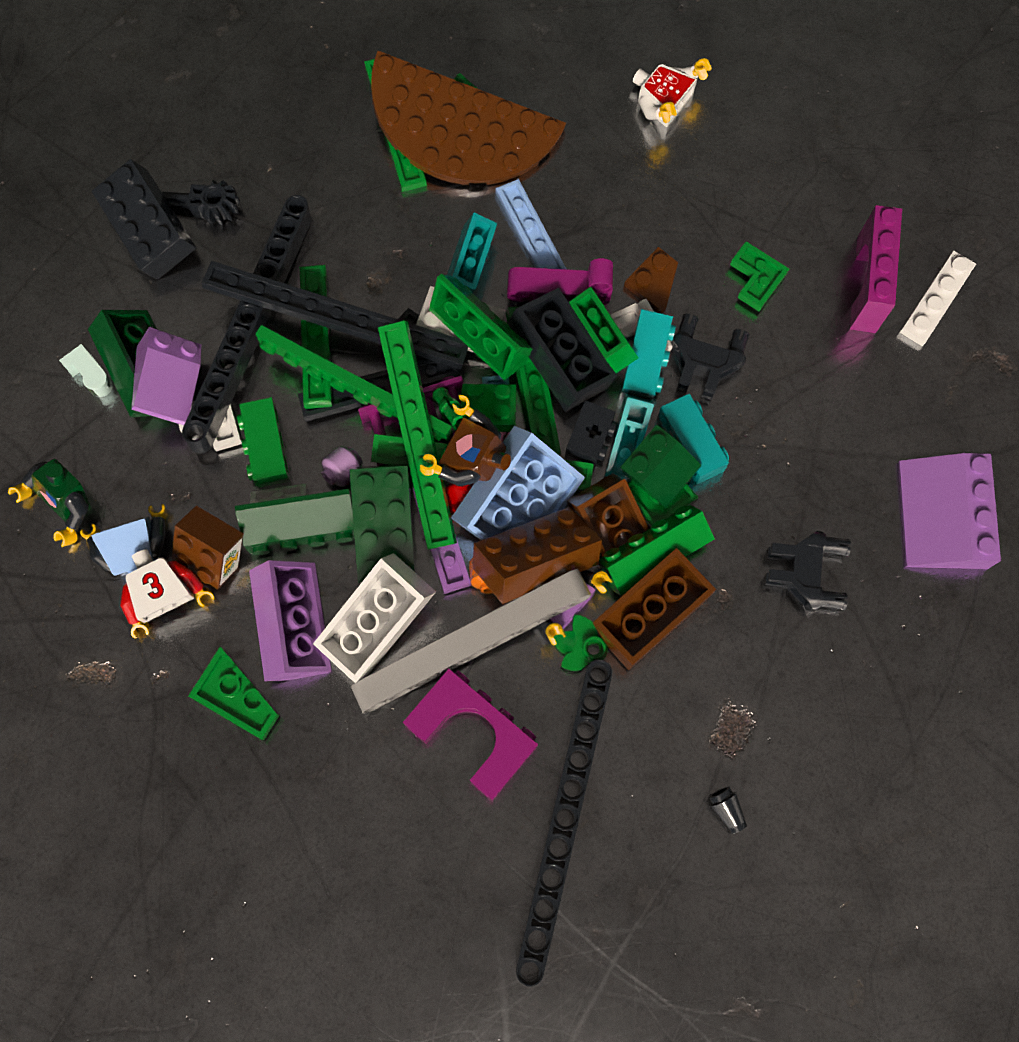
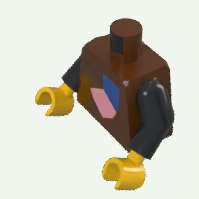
M459 395V399L466 403V406L459 409L456 405L452 404L454 412L458 415L466 414L469 418L462 419L438 463L439 465H437L436 458L433 455L426 454L423 456V460L431 463L433 466L428 468L420 465V470L426 476L436 473L438 478L456 486H465L477 481H489L496 468L503 471L507 470L511 464V456L505 453L506 446L501 441L502 434L493 420L477 408L473 410L470 407L468 398L464 395Z

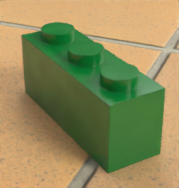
M589 287L569 302L615 373H618L639 358L592 287Z
M272 397L239 404L241 414H237V420L240 430L245 432L246 439H242L241 442L245 456L249 455L250 464L246 465L249 480H254L258 488L291 482L277 407Z

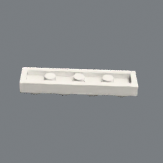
M953 251L900 333L923 346L976 263Z

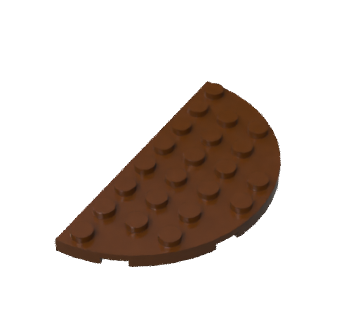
M377 51L372 69L371 91L378 123L391 145L408 158L413 166L438 179L462 185H469V183H486L490 185L514 179L537 166L539 161L554 149L565 129L566 123Z

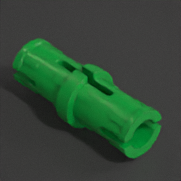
M444 387L437 388L433 392L432 398L438 405L440 414L443 418L449 420L454 430H457L462 419H468L466 415H458L454 412L452 404L461 409L460 403L457 399L452 398Z

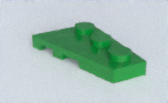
M219 647L189 694L190 698L263 741L279 717L277 712L222 647Z

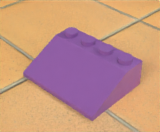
M961 453L898 462L905 567L989 569L1001 561L991 454Z

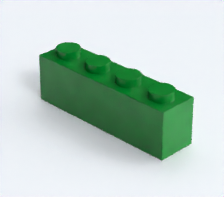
M692 505L682 506L675 511L674 515L655 522L644 533L631 536L628 542L619 548H612L605 552L604 557L599 559V566L613 581L612 583L607 581L609 587L622 596L676 548L686 557L715 538L702 510Z

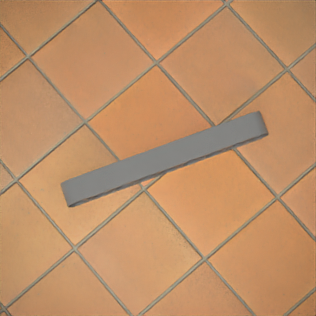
M572 570L365 677L351 686L362 713L371 712L445 674L448 669L453 670L591 597V593L579 570Z

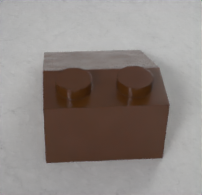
M614 473L566 500L569 507L602 539L600 558L604 557L605 552L608 550L619 548L627 543L631 536L642 534L649 530L625 478Z

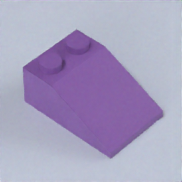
M149 327L137 345L132 410L184 425L190 413L200 369L201 344Z

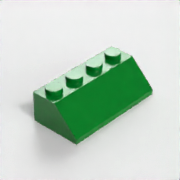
M445 274L437 276L429 310L504 381L527 363L532 351L527 341L518 336L504 320H501L492 312L486 303L479 300L456 277Z

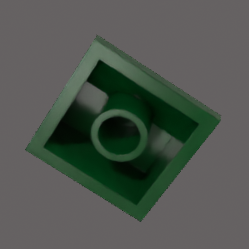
M656 425L620 468L627 478L663 507L667 508L702 465L675 438Z

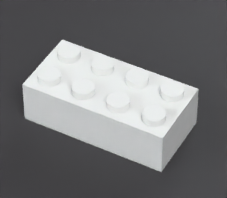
M394 553L383 557L313 644L356 683L369 675L436 591Z

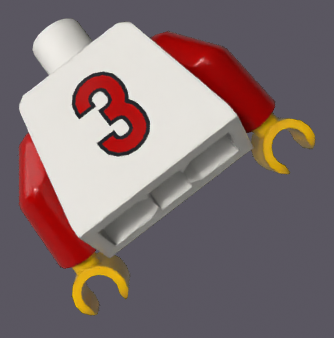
M144 549L132 555L137 570L125 576L127 583L122 588L120 606L128 623L132 624L131 636L138 638L136 628H143L146 635H148L150 628L148 621L194 599L193 594H195L198 604L202 607L205 606L200 599L202 595L208 594L213 600L214 596L209 588L203 587V583L191 569L177 561L168 562L163 557L153 561L148 549Z

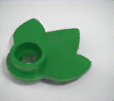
M574 616L573 631H564L566 634L565 638L561 634L554 636L557 643L555 647L562 654H565L561 666L567 670H582L592 661L604 660L607 656L608 646L598 636L593 622L584 616ZM596 646L599 652L592 655L589 653L588 648Z

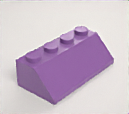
M268 560L249 570L264 681H287L332 672L330 659L313 644L325 629L315 563Z

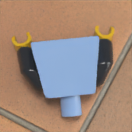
M161 504L162 510L159 513H155L152 505L148 507L149 514L152 517L151 521L148 516L103 531L95 524H91L93 531L90 534L86 530L81 529L80 534L87 540L86 545L91 560L105 571L112 572L114 576L125 572L129 574L137 570L132 555L138 551L148 549L153 561L157 560L156 557L161 554L165 539V519L168 517L165 505Z

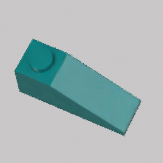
M625 394L605 476L614 473L625 478L626 482L631 481L623 474L620 467L644 440L654 403L651 400Z

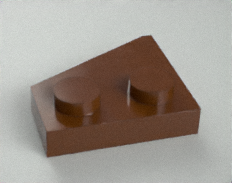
M658 247L625 281L624 287L640 300L647 299L655 312L665 314L678 262Z

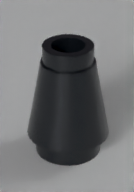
M730 786L724 787L709 796L712 802L710 804L711 808L727 828L730 829L732 834L738 833L747 827L737 793L732 792Z

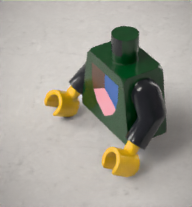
M52 459L49 462H39L31 467L23 477L22 483L9 488L8 494L11 495L17 492L19 498L16 502L18 503L29 498L32 495L31 488H33L34 492L66 522V529L56 531L54 533V540L63 539L61 547L71 545L77 541L75 530L79 529L87 511L91 509L81 483L57 459Z

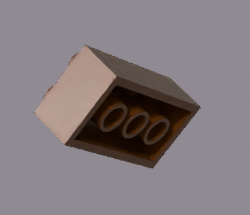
M567 507L474 543L473 569L499 601L504 604L572 570L578 569L579 572L599 565L602 539L571 507Z

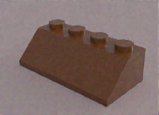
M676 548L593 622V625L610 651L630 670L706 602L716 589Z

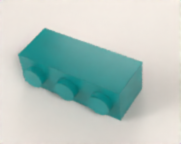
M475 212L463 226L447 273L448 276L456 277L472 293L476 290L497 226L496 222Z
M641 309L632 348L639 358L627 366L621 392L653 399L655 392H661L664 377L659 376L661 366H667L670 351L665 349L667 341L673 340L676 325L671 324L673 316Z
M689 393L662 406L657 417L665 431L675 438L702 465L692 477L695 485L724 472L729 464V456L723 446H719L716 441V433L712 425L704 420L699 402L697 400L694 401Z

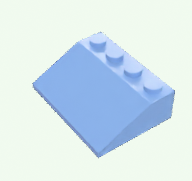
M514 426L503 441L506 446L505 453L511 456L509 468L504 471L496 468L489 481H477L474 483L451 519L480 540L564 509L567 505L566 500L574 495L585 477L533 433Z

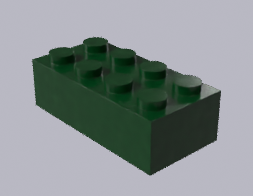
M409 464L352 467L350 469L358 583L363 582L381 558L393 553L416 573Z

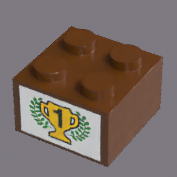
M196 505L175 525L172 561H177L191 569L203 583L210 584L219 589L238 570L244 533Z

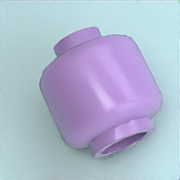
M339 446L323 458L321 464L324 471L321 474L328 484L345 487L351 483L350 469L352 467H360L363 464L362 458L353 448Z

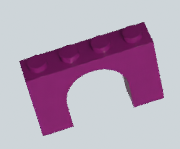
M875 205L857 237L855 260L867 261L868 266L862 289L851 306L850 330L876 333L895 306L902 220L901 208Z
M448 669L403 721V724L427 744L443 724L458 713L472 712L488 720L495 732V747L489 758L470 779V783L493 802L538 747V744L535 742L537 737L526 727L523 726L520 730L513 724L512 721L515 718L504 708L501 707L498 711L490 704L492 701L491 697L481 689L477 692L468 685L471 681L458 670L453 673Z

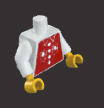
M705 58L700 59L694 66L685 68L668 67L661 64L651 75L639 69L633 78V83L641 87L638 102L645 117L649 120H658L665 127H668L693 96L697 82L696 78L699 77L700 80L707 78V71L712 69L709 60Z

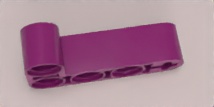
M604 258L594 259L590 261L588 271L530 267L511 268L508 271L507 298L515 302H530L559 288L567 301L570 302L589 287H592L602 303L607 305L610 302L613 290V262Z

